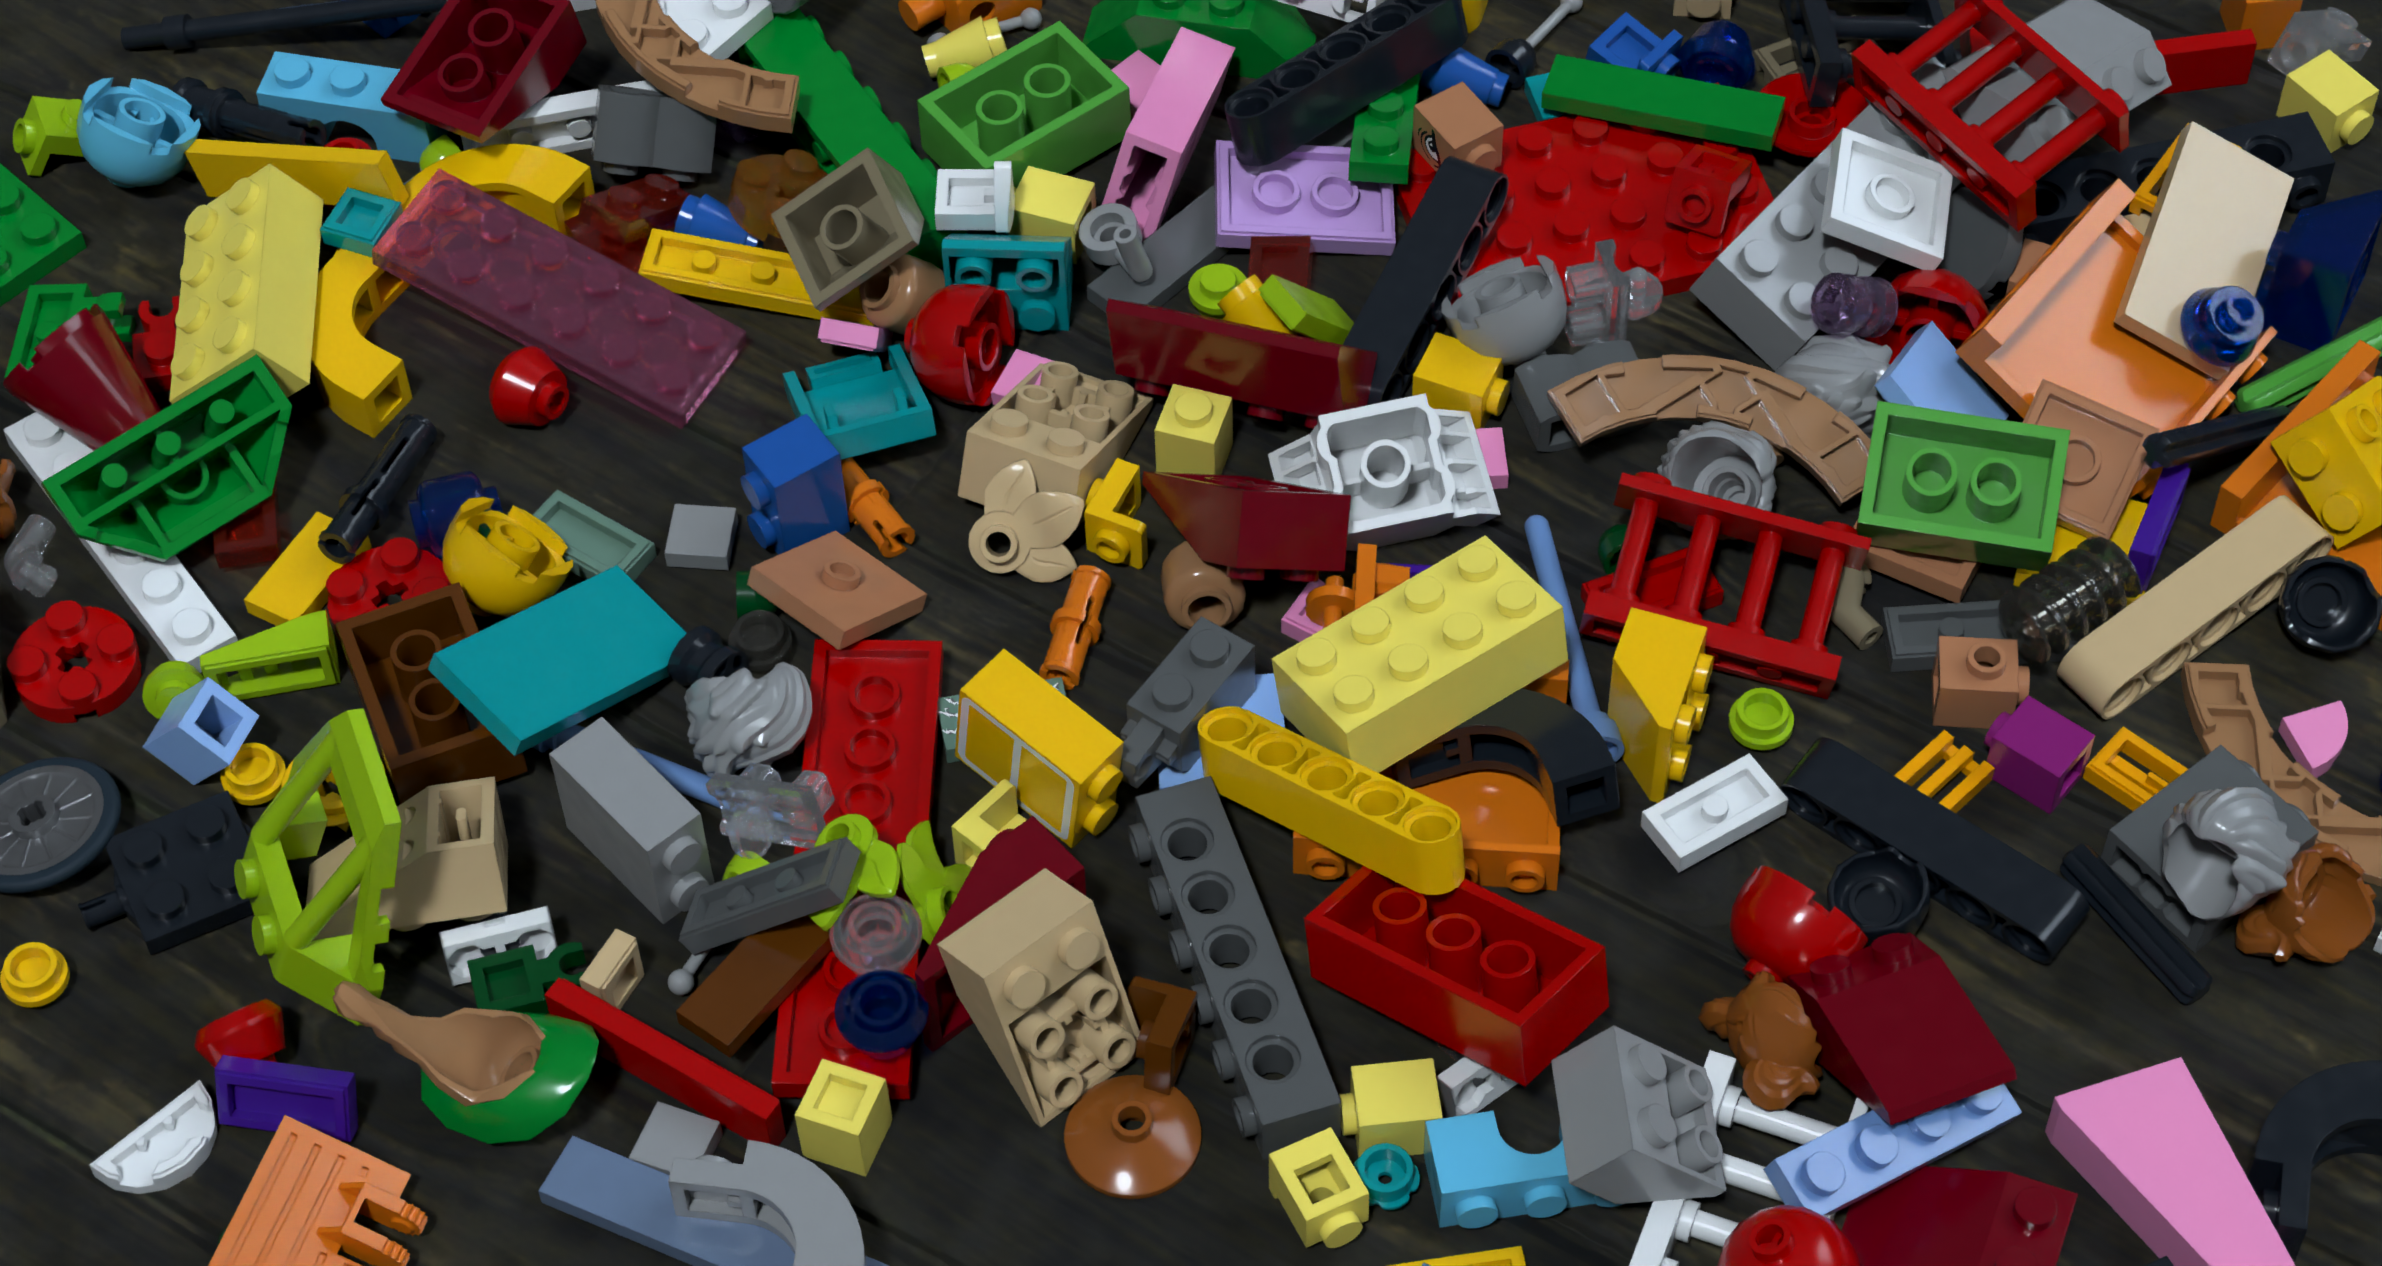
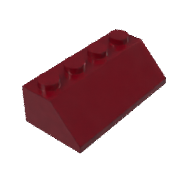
M1108 298L1106 315L1115 374L1136 378L1134 390L1168 397L1172 385L1177 384L1229 396L1234 400L1248 402L1247 414L1283 421L1285 410L1306 415L1304 426L1313 429L1318 423L1319 415L1367 406L1378 352L1154 305Z

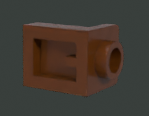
M1135 976L1128 987V1000L1140 1031L1136 1045V1057L1145 1060L1144 1088L1170 1095L1195 1039L1197 992Z

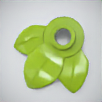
M847 814L831 821L821 831L815 842L814 848L847 837L861 851L844 902L808 915L823 931L831 929L858 890L876 898H892L897 891L900 878V859L897 851L891 845L879 841L875 826L868 818L860 814Z
M923 821L911 829L906 837V843L897 844V854L900 859V881L905 893L912 902L910 909L912 926L917 935L926 940L930 945L971 871V867L966 864H954L943 867L934 846L929 821Z

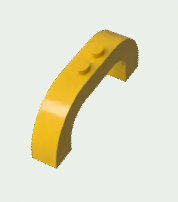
M496 144L472 148L450 155L428 166L404 185L409 194V197L402 206L404 218L379 257L376 259L338 248L334 256L318 273L311 371L318 392L328 407L344 422L375 438L413 397L403 359L365 339L370 326L456 238L473 228L491 223L521 224L562 243L597 207L590 166L561 152L545 147L525 144Z

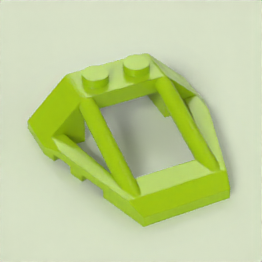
M364 708L347 710L329 720L294 758L287 782L253 826L243 859L236 860L234 866L238 894L241 899H249L253 909L252 937L258 955H267L275 980L341 1017L343 1016L338 1013L333 1001V996L335 995L334 988L341 981L360 984L379 999L383 990L385 970L381 963L375 964L373 958L375 944L386 943L389 940L390 921L387 915L378 916L381 889L395 887L402 825ZM332 771L356 847L302 911L287 860L317 856L328 821L318 788ZM360 884L353 933L314 940ZM345 1018L357 1026L362 1025L360 1022Z

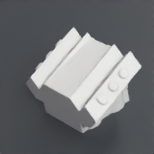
M1426 393L1319 415L1318 423L1310 434L1268 454L1275 481L1351 495L1346 550L1357 551L1358 543L1373 544L1381 547L1434 536L1454 526L1475 527L1501 515L1471 413L1468 411L1433 409L1428 405Z

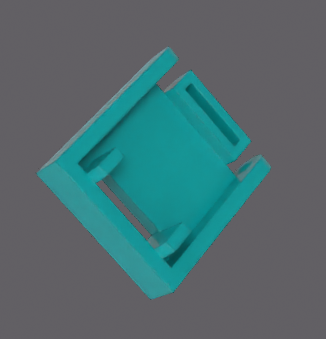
M900 343L887 347L889 364L892 370L885 372L882 370L881 361L877 353L873 351L805 368L810 391L807 392L803 391L795 371L782 373L786 395L796 419L807 413L840 453L841 460L937 435L932 408Z

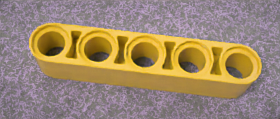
M1235 706L1220 707L1204 714L1199 720L1197 730L1203 776H1211L1217 793L1415 892L1425 895H1440L1454 890L1463 882L1465 864L1461 820L1458 813L1450 807L1247 709Z

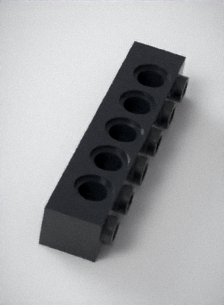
M2308 111L2211 131L2294 178L2284 211L2305 209L2314 204L2325 202L2336 162ZM2176 138L2129 147L2121 153L2114 150L2065 160L2059 163L2036 181L2037 218L2024 227L2023 242L2027 238L2052 245L2088 203L2118 178L2135 193ZM2159 189L2158 192L2155 194V196L2158 197L2159 192H2160V189ZM2130 203L2120 213L2122 216L2134 214L2129 211Z

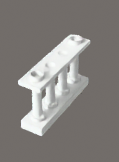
M1709 1051L1703 1068H1706L1707 1076L1712 1085L1713 1095L1711 1103L1716 1132L1719 1125L1731 1128L1733 1122L1804 1145L1837 1128V1126L1785 1109L1767 1111L1751 1102L1750 1098L1742 1096V1088L1732 1085L1736 1058L1715 1051ZM1856 1098L1849 1121L1867 1113L1869 1110V1106L1860 1098ZM1723 1153L1721 1162L1726 1184L1783 1202L1763 1170L1764 1166ZM1692 1198L1653 1201L1629 1266H1679V1261L1670 1259L1676 1240L1689 1243L1691 1237L1723 1247L1726 1238L1739 1223L1701 1211V1203L1692 1200ZM1836 1213L1828 1216L1827 1218L1834 1221Z

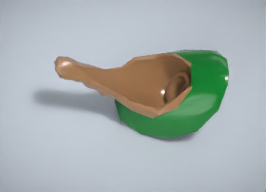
M343 980L334 988L335 995L333 996V1001L339 1014L344 1018L360 1022V1024L366 1027H371L378 1038L391 1044L395 1052L416 1062L420 1066L421 1100L441 1123L450 1130L487 1144L531 1140L565 1116L588 1082L595 1064L599 1040L592 1025L546 1013L462 1008L441 1018L412 1016L396 1006L373 996L360 984Z

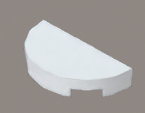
M197 1081L93 1161L89 1166L94 1177L114 1190L135 1194L167 1190L191 1177L209 1157L218 1134L216 1109L201 1081Z

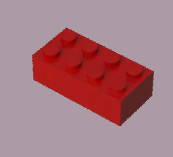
M1362 866L1304 918L1312 978L1525 1087L1551 1063V1060L1555 1059L1609 1007L1605 946L1465 878L1459 887L1448 893L1425 895Z

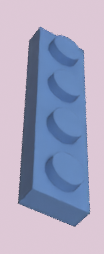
M2005 1084L1893 1125L1887 1123L1874 1110H1871L1774 1159L1763 1170L1785 1205L1806 1207L1828 1217L2010 1123L2022 1111Z

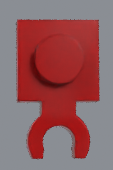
M180 295L172 297L173 309L165 316H154L149 300L141 301L138 308L144 333L132 334L133 362L151 393L170 391L172 378L170 366L174 357L177 328L175 318L179 308Z

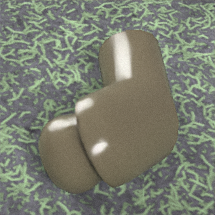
M1863 564L1860 571L1843 567L1830 620L1860 650L1871 647L1883 633V627L1861 606L1863 594L1866 592L1864 586L1865 584L1872 583L1871 571L1865 564Z

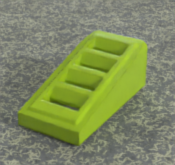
M327 610L300 616L199 656L204 679L207 677L211 678L238 700L341 683L337 645ZM238 671L239 673L228 677L226 672Z

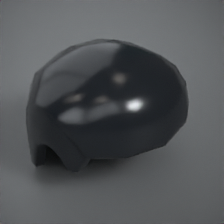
M2326 555L2303 561L2284 578L2278 610L2283 625L2296 642L2324 654H2333L2357 649L2377 632L2382 615V596L2373 586L2363 567L2352 561H2345L2341 557Z
M1892 846L1875 852H1858L1839 864L1832 875L1827 887L1829 911L1831 912L1835 906L1859 926L1868 938V943L1865 945L1867 947H1870L1875 939L1891 933L1906 934L1909 932L1914 935L1921 926L1930 907V887L1926 869L1921 861L1915 863L1909 860Z

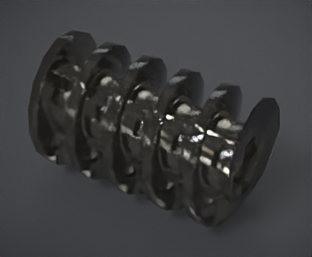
M2101 536L2089 537L2080 543L2076 549H2071L2059 557L2058 561L2046 565L2039 571V574H2033L2021 582L2020 587H2013L2001 596L1998 607L2003 632L2007 639L2017 640L2018 655L2032 666L2041 667L2050 661L2051 653H2062L2069 648L2070 640L2080 641L2088 635L2089 628L2097 629L2107 621L2108 615L2114 616L2124 609L2127 605V598H2136L2141 593L2140 579L2133 563L2117 544Z

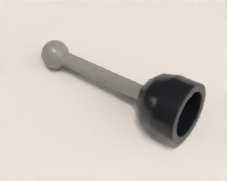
M1560 0V6L1526 40L1506 38L1487 54L1485 62L1499 69L1500 72L1510 75L1506 88L1516 89L1525 82L1526 77L1532 75L1537 65L1536 52L1533 48L1568 13L1578 12L1583 5V0Z

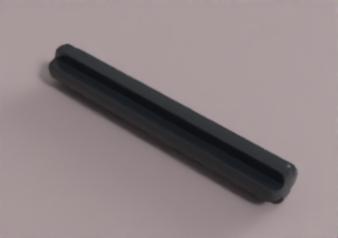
M2284 405L2277 407L2265 406L2151 434L2145 438L2142 444L2147 451L2143 461L2152 469L2162 466L2171 468L2260 445L2291 411Z

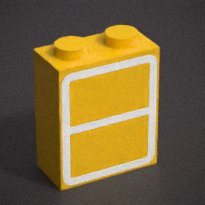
M1006 649L1001 650L960 689L955 756L993 787L1003 779L1016 786L1017 805L1031 817L1034 816L1046 829L1072 849L1089 832L1096 836L1110 824L1118 810V804L1115 802L1117 788L1123 777L1120 767L1124 742Z

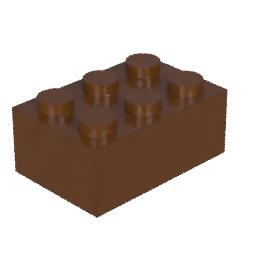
M459 582L336 623L349 670L400 805L431 785L495 776V780L498 782L528 771L523 752L514 756L428 670L434 653L479 632Z

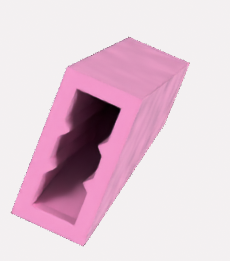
M1184 27L1180 28L1125 132L1102 205L1118 203L1130 208L1141 228L1142 242L1160 228L1219 97L1235 47Z
M2182 1057L2054 1097L2045 1129L2050 1142L2159 1258L2167 1256L2174 1266H2296Z

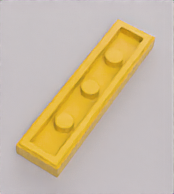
M195 139L192 145L184 152L208 197L221 196L230 190L238 180L250 177L268 164H272L324 200L323 205H336L347 187L401 202L402 206L409 197L388 152L385 150Z
M656 228L651 230L638 272V286L818 320L824 317L875 326L866 318L862 309L860 285L822 311L814 308L789 253Z

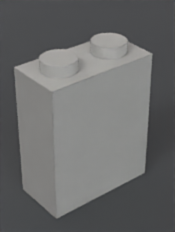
M600 717L549 753L567 828L662 924L668 922L681 911H689L696 890L715 884L701 813L603 717Z

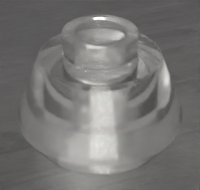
M866 894L851 899L829 931L831 947L837 958L856 975L871 981L888 980L904 971L919 949L923 934L920 916L909 902L896 895L892 898H876Z

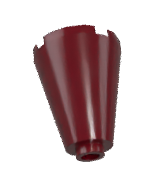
M97 303L93 304L90 310L85 308L78 312L34 348L37 353L31 359L34 364L27 370L19 363L3 381V386L11 395L93 451L161 411L106 313Z

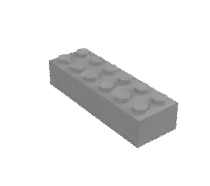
M1935 57L1912 73V76L1927 90L1930 88L1938 90L1947 83L1942 73V70L1946 67ZM1870 103L1846 127L1849 130L1939 163L1873 103ZM1956 106L1953 112L1962 119ZM1833 141L1711 263L1689 289L1774 371L1782 362L1794 356L1889 258L1820 232ZM1954 175L1951 192L1961 183Z

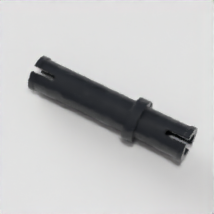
M418 414L405 415L400 421L399 427L382 451L376 456L360 482L345 490L339 500L340 510L326 530L322 531L318 537L320 539L317 542L318 547L327 558L341 564L351 562L371 530H377L383 526L390 514L389 504L408 480L426 451L437 439L435 438L437 430L427 418Z

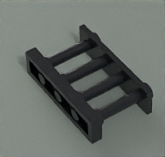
M1780 0L1809 107H1832L1838 84H1844L1847 78H1854L1852 56L1847 53L1845 48H1839L1837 39L1916 41L1944 19L1939 0ZM1826 2H1902L1906 16H1837L1834 10H1828ZM1951 43L1934 57L1947 68L1960 61L1962 54L1959 49H1954Z

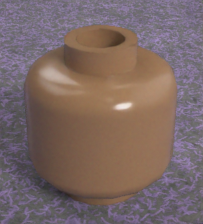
M904 254L860 284V298L866 318L877 327L885 328L890 332L904 336L908 322L915 318L923 303L937 290L945 287L944 272L930 262Z
M1184 541L1173 548L1163 561L1161 583L1167 613L1179 626L1188 630L1192 628L1201 616L1223 628L1233 622L1243 610L1246 597L1244 580L1226 577L1227 566L1202 561L1191 545Z

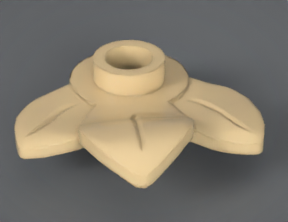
M1027 459L1015 461L1007 465L990 480L985 488V514L974 523L968 538V546L972 558L980 567L992 573H1008L1016 570L1031 581L1039 583L1054 582L1062 579L1077 568L1073 555L1063 542L1071 536L1080 522L1085 505L1084 499L1080 496L1061 491H1041L1036 493L1035 475ZM994 532L1006 534L1011 542L1010 550L1005 553H996L991 550L988 544L989 535Z

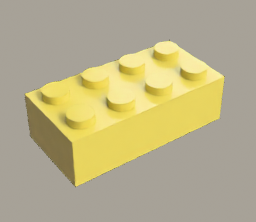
M268 164L248 178L245 177L238 180L230 190L207 205L198 206L188 216L184 228L186 239L183 265L180 270L179 308L175 318L177 328L174 357L170 366L172 378L169 402L172 404L256 354L287 398L310 384L321 242L320 229L322 227L324 200L272 164Z
M1484 535L1271 658L1281 713L1307 739L1379 773L1568 661L1563 606Z

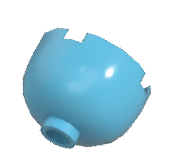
M114 77L103 78L89 85L83 96L78 113L76 132L83 157L97 172L117 186L134 188L162 184L173 178L184 168L188 161L184 152L197 139L201 127L199 118L195 122L190 118L189 114L192 106L186 99L167 87L143 79L131 78L129 87H111Z

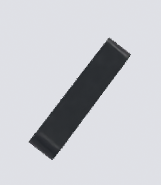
M1386 0L1235 92L1227 99L1224 108L1237 160L1241 164L1253 167L1269 165L1278 161L1460 48L1469 37L1462 1Z
M1448 156L1440 165L1343 343L1346 346L1378 352L1367 405L1400 399L1435 332H1437L1444 319L1441 313L1443 300L1447 296L1452 304L1459 291L1458 284L1465 280L1500 215L1509 186L1506 174L1454 156Z
M1826 737L1817 738L1779 787L1788 798L1787 806L1795 814L1855 852H1875L1892 846L1909 860L1915 863L1921 861L1927 872L1931 899L2035 962L2042 964L2050 963L2090 911L2086 898L2072 884L1833 739Z

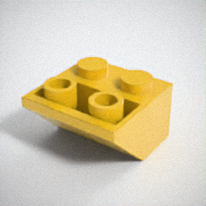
M1631 607L1613 657L1607 714L1609 718L1615 721L1620 731L1625 748L1622 759L1649 800L1659 803L1665 799L1671 780L1682 783L1692 750V745L1688 744L1692 730L1700 731L1708 706L1709 694L1705 692L1712 673L1714 656L1704 654L1707 627Z

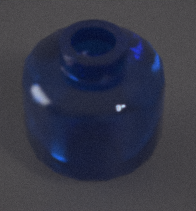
M461 471L421 482L416 490V499L407 501L419 548L430 547L431 552L436 557L443 559V540L448 527L460 506L469 498L487 497L495 499L490 509L503 513L495 485L483 488L479 477L472 471ZM482 523L477 532L487 538L491 529L486 523Z

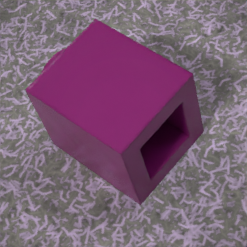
M2028 695L2012 715L2006 711L2002 712L1995 719L1986 734L1984 745L1990 748L1987 762L1995 767L1992 779L2048 814H2051L2083 776L2085 767L2089 762L2095 735Z

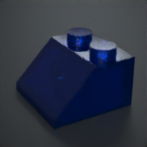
M2382 190L2301 209L2289 233L2280 229L2277 231L2265 264L2273 266L2275 269L2274 271H2266L2255 298V304L2264 307L2257 331L2262 333L2272 326L2278 332L2274 336L2275 338L2311 351L2336 339L2368 272L2382 226Z

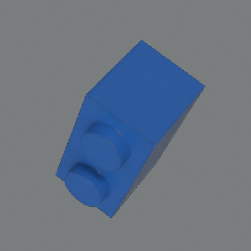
M807 413L742 447L746 474L740 480L752 508V513L747 516V522L753 536L761 547L766 549L772 546L779 555L835 530L841 535L850 531L840 453Z

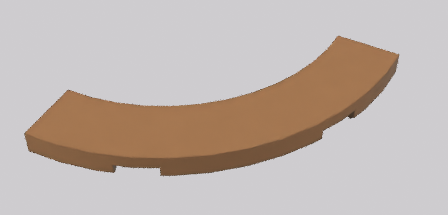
M595 0L597 12L605 31L619 53L636 72L657 89L699 112L730 123L760 130L784 133L793 132L800 94L799 76L755 69L730 59L720 60L711 57L700 50L698 42L684 32L669 15L664 14L657 0Z
M1670 354L1662 355L1660 358L1608 364L1575 376L1547 391L1546 396L1579 447L1603 435L1643 423L1668 420L1710 422L1713 420L1739 429L1757 432L1768 443L1787 453L1805 467L1825 487L1839 507L1862 494L1871 439L1841 411L1838 413L1826 402L1806 391L1804 386L1760 367L1711 356Z
M2184 662L2180 674L2184 700L2193 729L2206 755L2219 745H2222L2238 760L2250 764L2269 788L2286 803L2297 806L2305 813L2311 825L2319 831L2314 845L2322 842L2339 845L2350 853L2352 860L2364 869L2363 881L2382 887V816L2368 817L2341 803V795L2319 781L2299 762L2292 763L2272 738L2274 731L2259 705L2253 688L2249 665Z

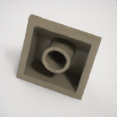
M868 147L771 214L812 304L819 311H822L919 245L924 224V218L903 175Z

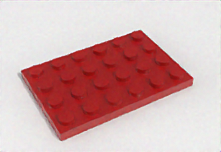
M1576 114L1503 129L1501 166L1494 169L1497 172L1506 174L1508 177L1509 186L1506 200L1500 215L1466 278L1488 266L1515 257H1521L1525 267L1540 265L1536 255H1544L1554 261L1563 282L1567 298L1566 318L1690 291V287L1711 263L1759 216L1774 198L1749 147ZM1696 144L1753 161L1748 183L1730 201L1724 229L1717 237L1669 223L1664 219L1675 166ZM1415 148L1412 149L1408 185L1393 184V192L1407 226L1436 174V171ZM1460 290L1457 292L1451 305L1462 296Z

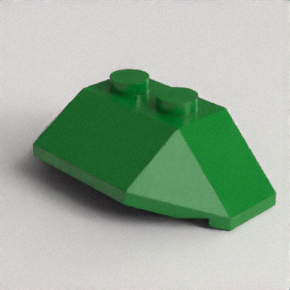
M1102 0L1092 8L1082 42L1101 59L1124 61L1137 50H1140L1161 65L1180 28L1184 27L1235 47L1226 75L1258 79L1316 44V35L1295 6L1274 0Z
M256 354L42 481L41 486L76 537L166 562L271 498L292 404Z

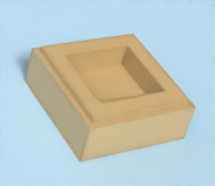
M615 929L579 979L581 988L621 1009L644 977L636 937Z

